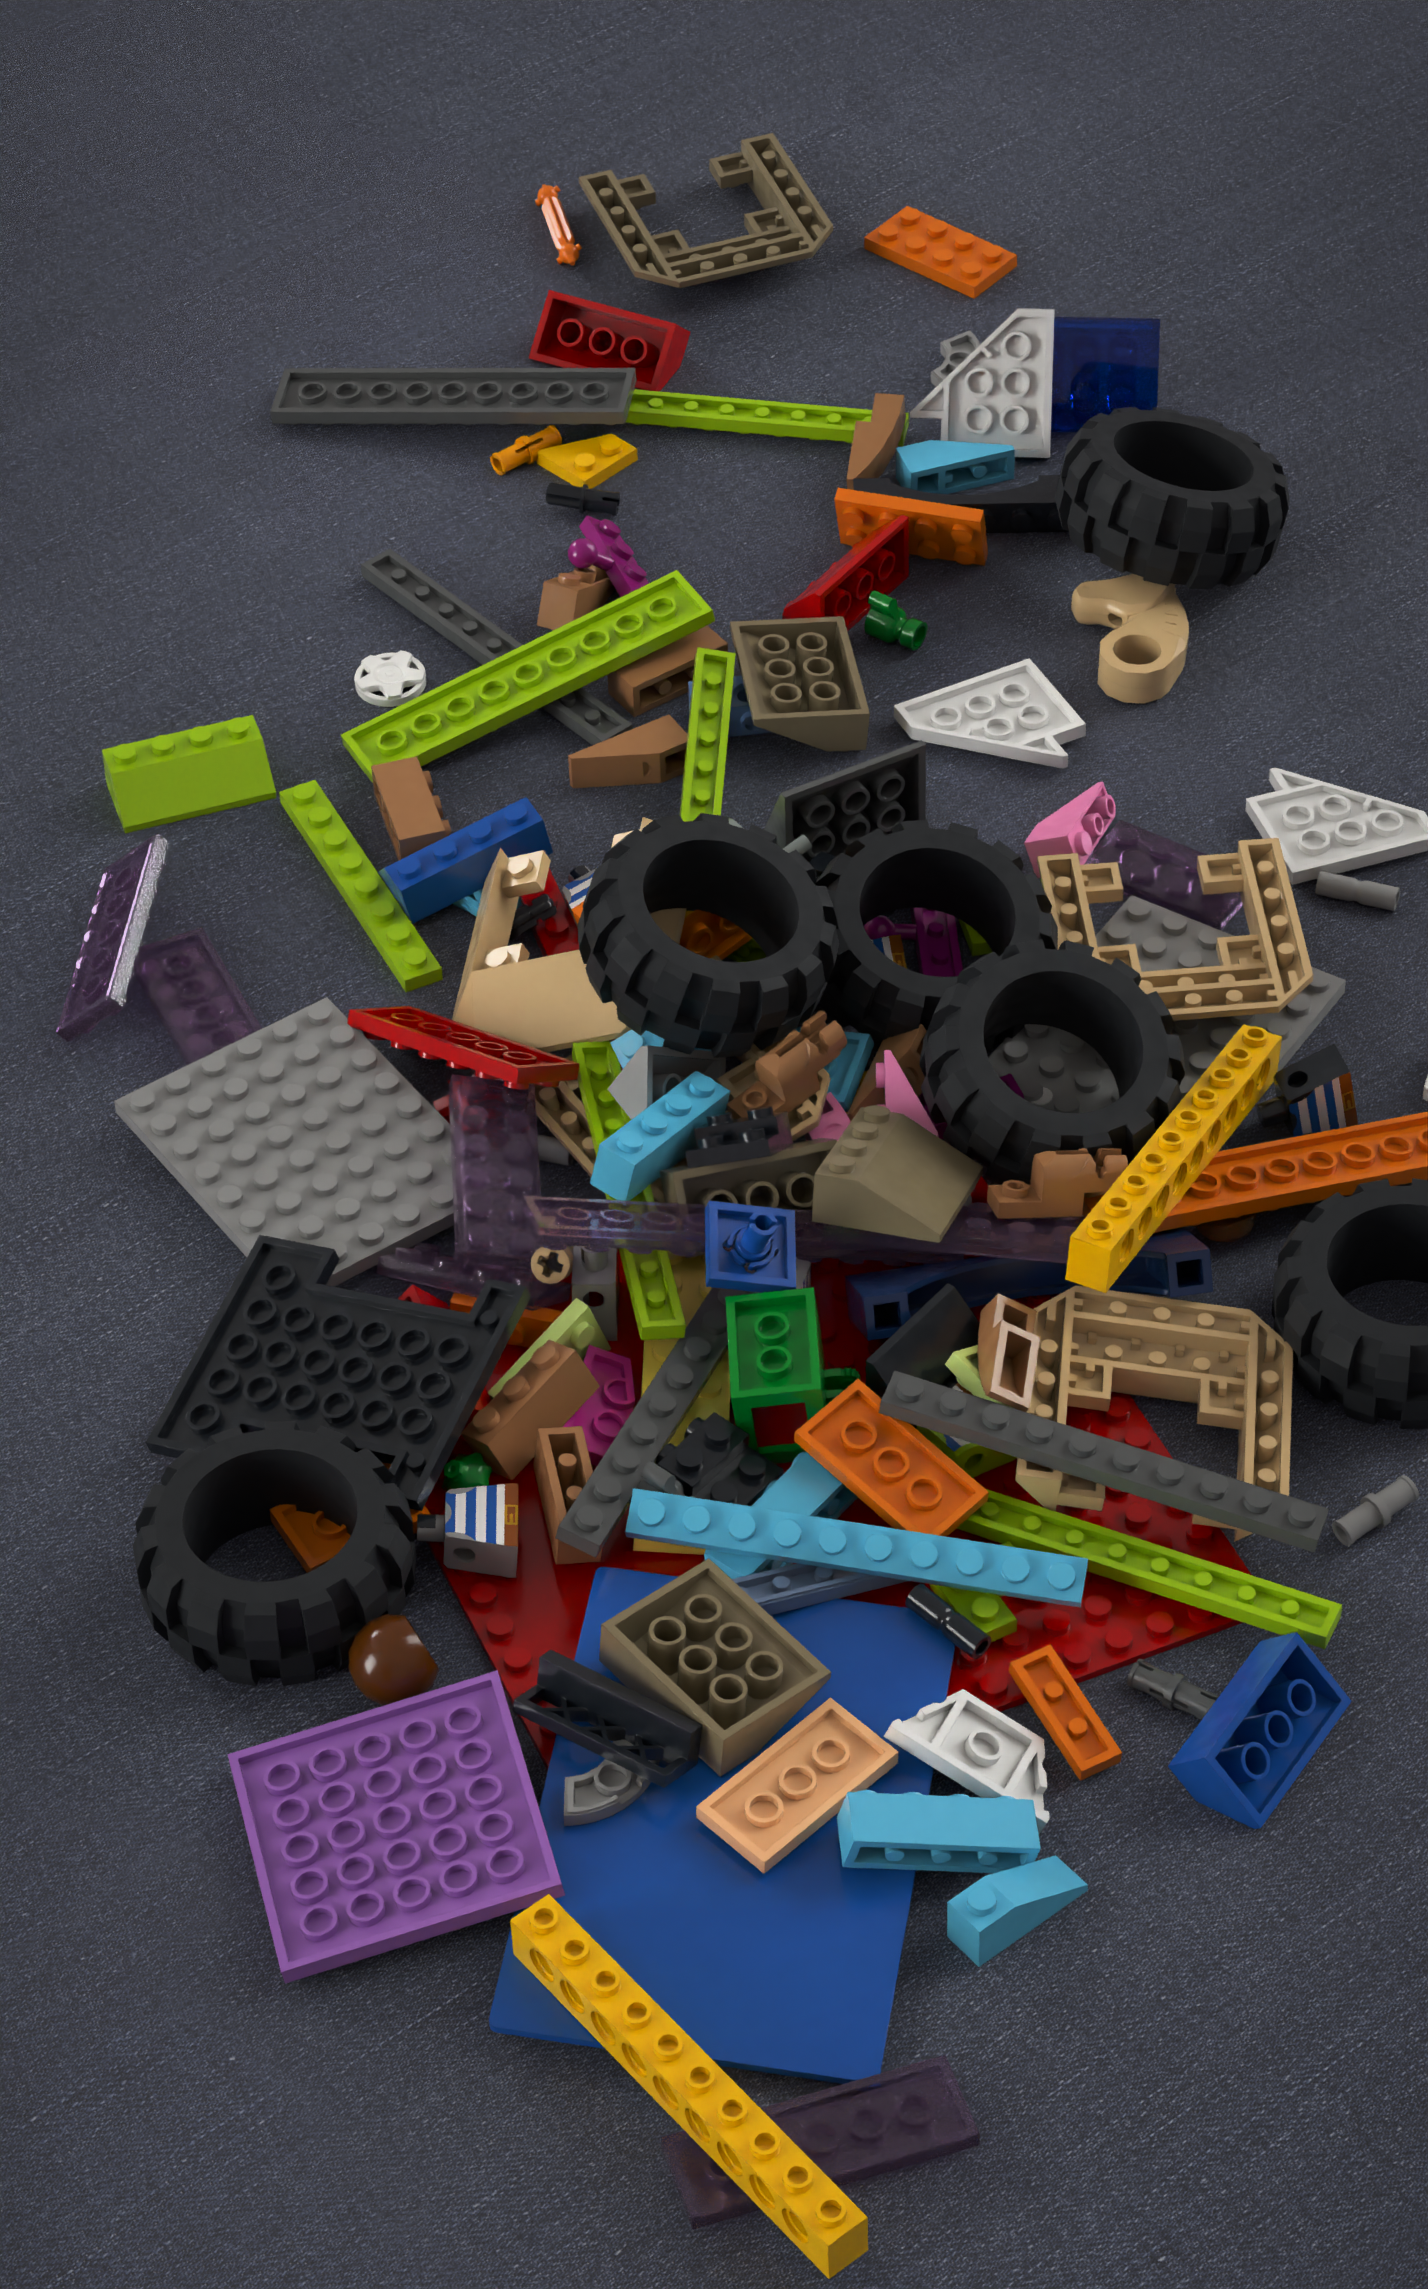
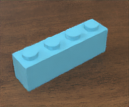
M698 1071L693 1072L599 1144L590 1184L622 1204L628 1203L660 1177V1170L674 1167L686 1157L685 1151L697 1146L694 1129L706 1124L707 1116L725 1113L730 1090Z
M801 1452L796 1456L791 1467L778 1480H773L767 1485L762 1496L752 1507L837 1519L858 1497L807 1452ZM708 1549L704 1552L705 1560L709 1558L731 1579L793 1564L792 1562Z
M872 1790L847 1792L837 1816L842 1867L997 1873L1034 1862L1041 1849L1034 1801L1015 1799L1011 1796L981 1798L969 1797L965 1794L935 1796L923 1795L919 1792L889 1794L876 1793Z

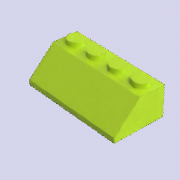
M253 715L237 717L228 721L198 726L189 730L159 735L146 740L102 749L107 787L125 833L277 798L263 738Z

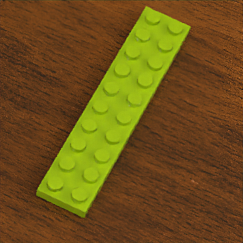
M675 570L341 734L343 745L372 783L371 766L417 756L420 766H424L715 622L713 610L679 571Z

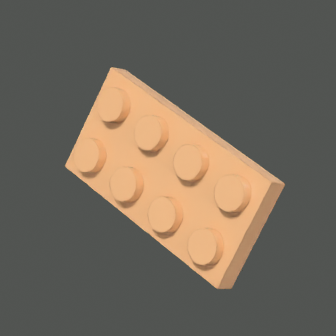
M830 1697L696 1806V1818L765 1874L840 1811L847 1792L866 1790L898 1764L899 1752Z

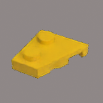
M612 433L537 451L538 465L573 486L583 487L584 484H588L590 489H593L638 460L637 448Z

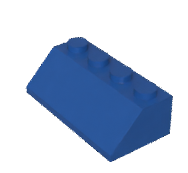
M524 797L383 868L378 874L413 924L483 889L485 879L500 848L508 858L542 850L548 856L553 853L543 819L528 798Z
M1297 1632L1262 1640L1248 1656L1169 1763L1168 1767L1195 1801L1253 1829H1259L1269 1818L1349 1706L1351 1700Z

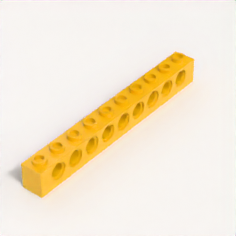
M1245 1024L1241 1026L1070 1236L1066 1280L1103 1293L1110 1289L1274 1082L1273 1076L1278 1070L1282 1036L1269 1033L1261 1027Z
M547 1894L510 1920L513 1954L828 2279L868 2251V2217L550 1894Z

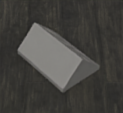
M641 1046L609 1086L608 1091L632 1120L695 1071L712 1078L718 1083L717 1078L725 1074L726 1057L714 1058L712 1051L694 1050L689 1055L669 1049L668 1047Z

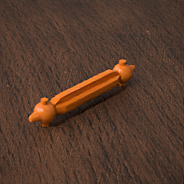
M543 184L538 191V199L535 200V203L538 207L542 204L544 217L555 247L559 251V257L556 260L559 264L565 263L574 266L579 259V251L582 249V246L579 243L574 245L575 238L561 201L558 199V192L561 190L557 185L552 187Z

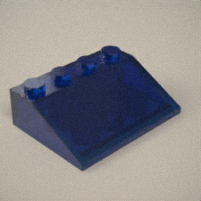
M1054 317L1051 432H1078L1087 420L1099 413L1110 415L1114 409L1136 407L1139 410H1153L1154 407L1157 408L1160 319Z

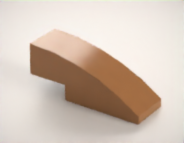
M875 393L871 422L856 421L846 479L847 489L853 490V479L879 478L889 464L901 439L906 419L904 395Z
M998 1293L981 1310L977 1355L981 1385L986 1396L1026 1412L1030 1408L1040 1337L1033 1334L1037 1311Z

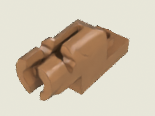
M820 1010L802 1024L800 1032L794 1029L781 1043L756 1060L755 1067L759 1081L726 1104L728 1112H732V1118L748 1117L747 1110L765 1106H772L773 1113L784 1111L789 1113L818 1092L821 1088L817 1072L840 1055L841 1050L847 1046L846 1035L842 1027L835 1020L826 1025L827 1015L824 1011Z
M1086 1148L1037 1153L1033 1157L1030 1184L1018 1180H1009L1003 1182L1002 1185H988L987 1202L998 1219L1082 1217L1084 1196L1090 1198L1104 1195L1126 1169L1128 1160L1126 1155H1121L1122 1149L1098 1148L1094 1158H1092Z

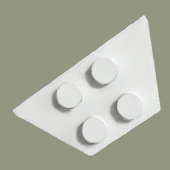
M964 1689L947 1696L942 1703H932L921 1708L917 1715L903 1722L900 1719L894 1720L883 1736L981 1798L1011 1796L1015 1799L1033 1800L1039 1834L1050 1819L1049 1811L1044 1810L1043 1793L1047 1789V1775L1042 1765L1045 1758L1044 1739Z

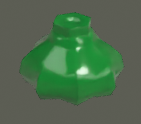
M476 1452L469 1455L459 1453L454 1460L452 1459L444 1466L445 1478L441 1488L447 1492L450 1489L488 1486L493 1471L492 1467L484 1462L481 1453Z

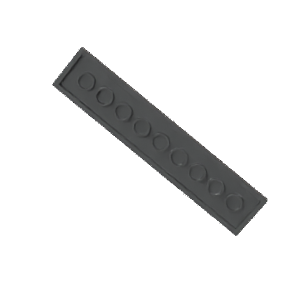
M285 368L270 415L272 424L289 425L626 424L637 377L635 368Z

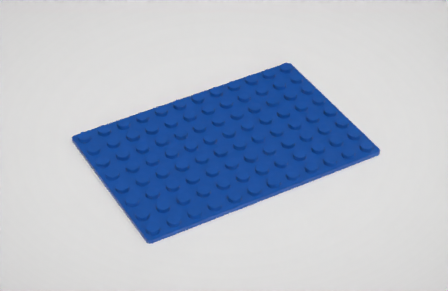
M612 1567L598 1568L595 1571L574 1661L625 1686L599 1661L601 1624L678 1576ZM836 1598L770 1615L831 1671V1678L757 1754L721 1777L699 1757L698 1764L665 1788L651 1782L642 1795L622 1811L592 1823L564 1826L565 1777L585 1774L598 1767L605 1758L556 1734L539 1809L565 1896L555 1900L718 2066L872 2088L878 2085L880 2080L916 1870L842 1867L837 1813L763 1874L696 1818V1806L830 1697L899 1752L898 1764L866 1790H872L876 1793L904 1794L907 1792H919L923 1795H930L934 1768L883 1736L894 1720L900 1719L903 1722L916 1716L921 1708L932 1703H942L945 1701L956 1645L947 1639L941 1630L933 1628L909 1608ZM572 1722L580 1727H596L588 1722ZM660 1760L658 1766L665 1768L669 1763ZM527 1908L514 1911L513 1918ZM510 1928L489 2016L490 2029L495 2033L605 2049L513 1954Z

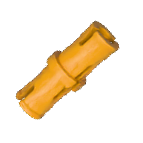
M549 425L547 428L529 437L523 435L515 440V444L492 454L490 457L492 467L497 474L502 476L524 463L530 465L537 461V451L540 449L561 445V434L554 425Z

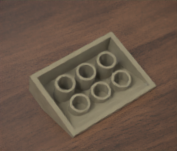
M843 616L730 622L731 636L754 726L827 752L866 750L870 712Z
M879 1105L861 1107L815 1172L812 1222L940 1243L983 1175V1166L904 1114L890 1112L888 1108Z
M709 1558L601 1624L599 1661L627 1688L702 1724L699 1757L720 1777L757 1754L831 1678L830 1670Z

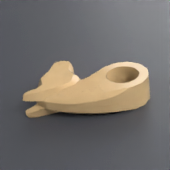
M1130 574L1107 580L1087 581L1081 583L1073 591L1071 610L1078 623L1086 625L1100 624L1114 629L1100 641L1097 684L1106 695L1124 703H1148L1165 696L1181 674L1188 648L1189 623L1186 611L1176 595V584L1170 583L1169 586L1144 581L1143 577Z

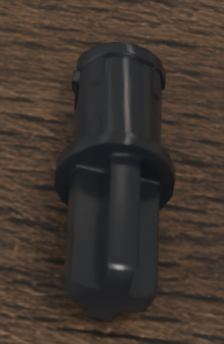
M550 483L546 490V503L579 509V513L582 514L587 510L617 516L620 492L590 489L588 484H584L583 487Z

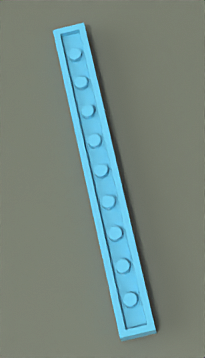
M633 1488L625 1530L626 1537L1080 1608L1088 1566L1087 1558Z

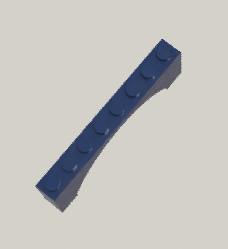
M1184 1228L1152 1234L1109 1290L1168 1295L1170 1298L1213 1292L1210 1249ZM1069 1244L844 1276L849 1319L868 1341L890 1338L947 1283L957 1289L969 1308L988 1304L998 1293L1010 1299L1061 1294L1075 1285H1083L1065 1279Z

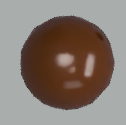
M386 1614L369 1621L356 1634L349 1649V1671L354 1683L368 1699L381 1705L391 1704L428 1692L433 1687L440 1670L405 1615Z

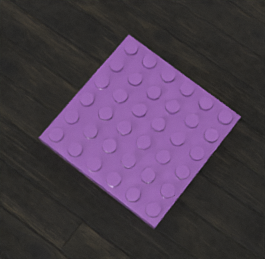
M498 1670L227 1754L285 1984L530 1907L547 1894H550L554 1899L565 1896Z

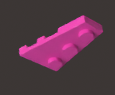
M589 1345L583 1362L600 1387L563 1427L582 1426L591 1464L598 1466L632 1413L635 1394L631 1359Z

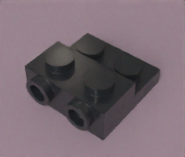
M765 1106L747 1110L748 1117L733 1119L732 1112L707 1116V1123L694 1129L697 1146L685 1151L688 1168L768 1157L793 1145L787 1111L773 1113L772 1106Z
M715 1412L705 1421L700 1417L695 1418L687 1427L684 1440L678 1446L672 1443L665 1445L656 1459L658 1466L674 1475L682 1483L685 1496H695L700 1499L752 1506L762 1496L767 1485L773 1480H778L784 1472L783 1468L748 1446V1433Z

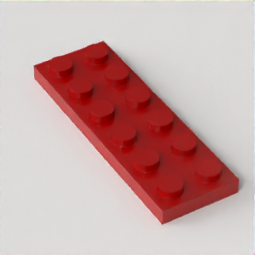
M412 1006L349 1009L347 1023L351 1027L363 1031V1035L368 1039L390 1040V1046L393 1048L419 1050L418 1056L433 1060L445 1059L447 1060L446 1065L448 1067L463 1070L473 1069L475 1070V1076L479 1078L504 1080V1086L508 1088L525 1090L529 1089V1083L545 1087H558L560 1081L577 1080L579 1063Z

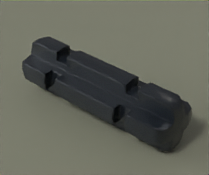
M542 894L533 899V905L531 906L525 904L516 909L510 940L539 925L537 920L542 919V921H545L557 913L553 900L547 894Z

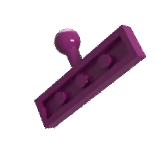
M587 515L579 526L585 538L576 539L570 544L568 548L569 561L578 568H588L593 565L605 570L620 597L649 584L646 579V572L637 564L632 556L634 554L633 550L625 544L620 536V528L608 519L600 521Z
M910 908L912 924H896L888 917L879 915L864 925V929L871 940L900 934L902 940H915L918 968L921 974L936 977L959 976L963 970L955 917L933 909Z

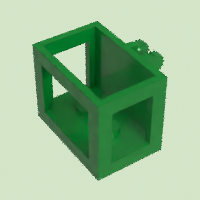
M814 1287L725 1296L730 1393L735 1425L749 1434L748 1446L775 1464L793 1462L799 1453L806 1452L797 1443L758 1447L752 1408L805 1402L807 1419L809 1420L855 1380L859 1379L861 1381L859 1371L851 1369V1367H845V1369H825V1356Z

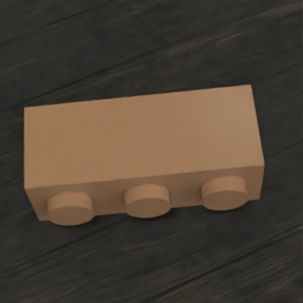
M707 625L608 674V694L633 717H636L688 692V681H693L697 647L728 652V643Z
M417 756L371 766L374 796L398 861L452 834L449 821L441 820L443 818V811L439 796H432L433 783L429 770L422 771Z
M548 1340L533 1353L532 1358L520 1371L504 1384L502 1390L488 1405L474 1416L461 1435L474 1453L482 1454L484 1462L492 1467V1472L513 1480L534 1458L538 1429L563 1427L600 1385L576 1350Z
M582 1426L540 1428L537 1432L533 1468L555 1564L600 1562L602 1549L595 1558L555 1538L558 1526L593 1473Z

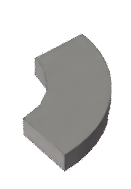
M970 330L940 342V353L945 360L941 366L931 371V383L935 387L980 345L978 339Z
M626 1740L613 1741L618 1746H634ZM604 1759L598 1767L585 1774L565 1777L564 1826L592 1823L622 1811L642 1795L651 1781L607 1759ZM648 1760L656 1765H659L660 1760Z

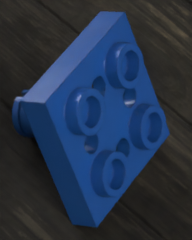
M709 1201L705 1208L706 1287L760 1293L796 1289L795 1210ZM723 1246H725L728 1249L732 1247L733 1250H731L730 1252L726 1251L723 1248ZM748 1266V1270H755V1273H748L744 1267Z

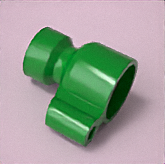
M873 590L868 598V604H870L871 609L865 620V633L886 643L900 640L902 646L913 651L917 650L925 640L928 629L927 623L916 618L907 619L905 611L897 607L896 599Z

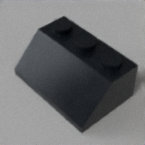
M947 1283L866 1360V1386L881 1399L894 1371L948 1388H953L958 1383L956 1376L945 1363L954 1351L978 1345L979 1321L954 1286Z

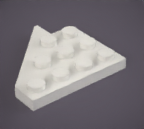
M1018 308L911 410L910 418L941 419V441L1012 445L1015 449V457L1050 458L1055 309Z
M1030 658L894 705V718L913 740H922L923 742L1062 769L1068 767V754L1060 745L1086 736V723Z
M1271 768L1269 772V782L1275 792L1246 798L1245 811L1262 838H1279L1289 881L1292 885L1318 879L1321 871L1338 874L1428 851V816L1424 811L1279 768Z

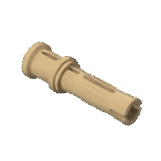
M553 1242L537 1249L531 1259V1269L535 1277L541 1282L548 1284L558 1283L568 1277L572 1272L574 1247L572 1245L568 1247L567 1243Z

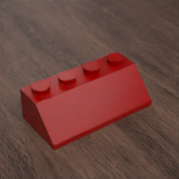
M549 290L528 358L560 368H635L637 377L635 388L661 391L680 368L691 332L675 323Z
M901 515L873 530L864 539L856 543L838 562H834L821 577L811 582L804 592L786 605L782 619L843 616L847 631H849L871 609L870 604H868V598L873 590L888 596L909 577V517Z

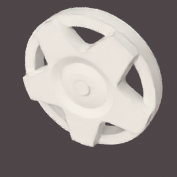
M402 650L398 653L369 655L361 661V665L356 670L354 677L355 688L358 695L370 704L382 707L400 706L418 697L425 689V668L411 653ZM414 686L409 691L403 693L405 687ZM380 691L384 696L375 695L371 692Z

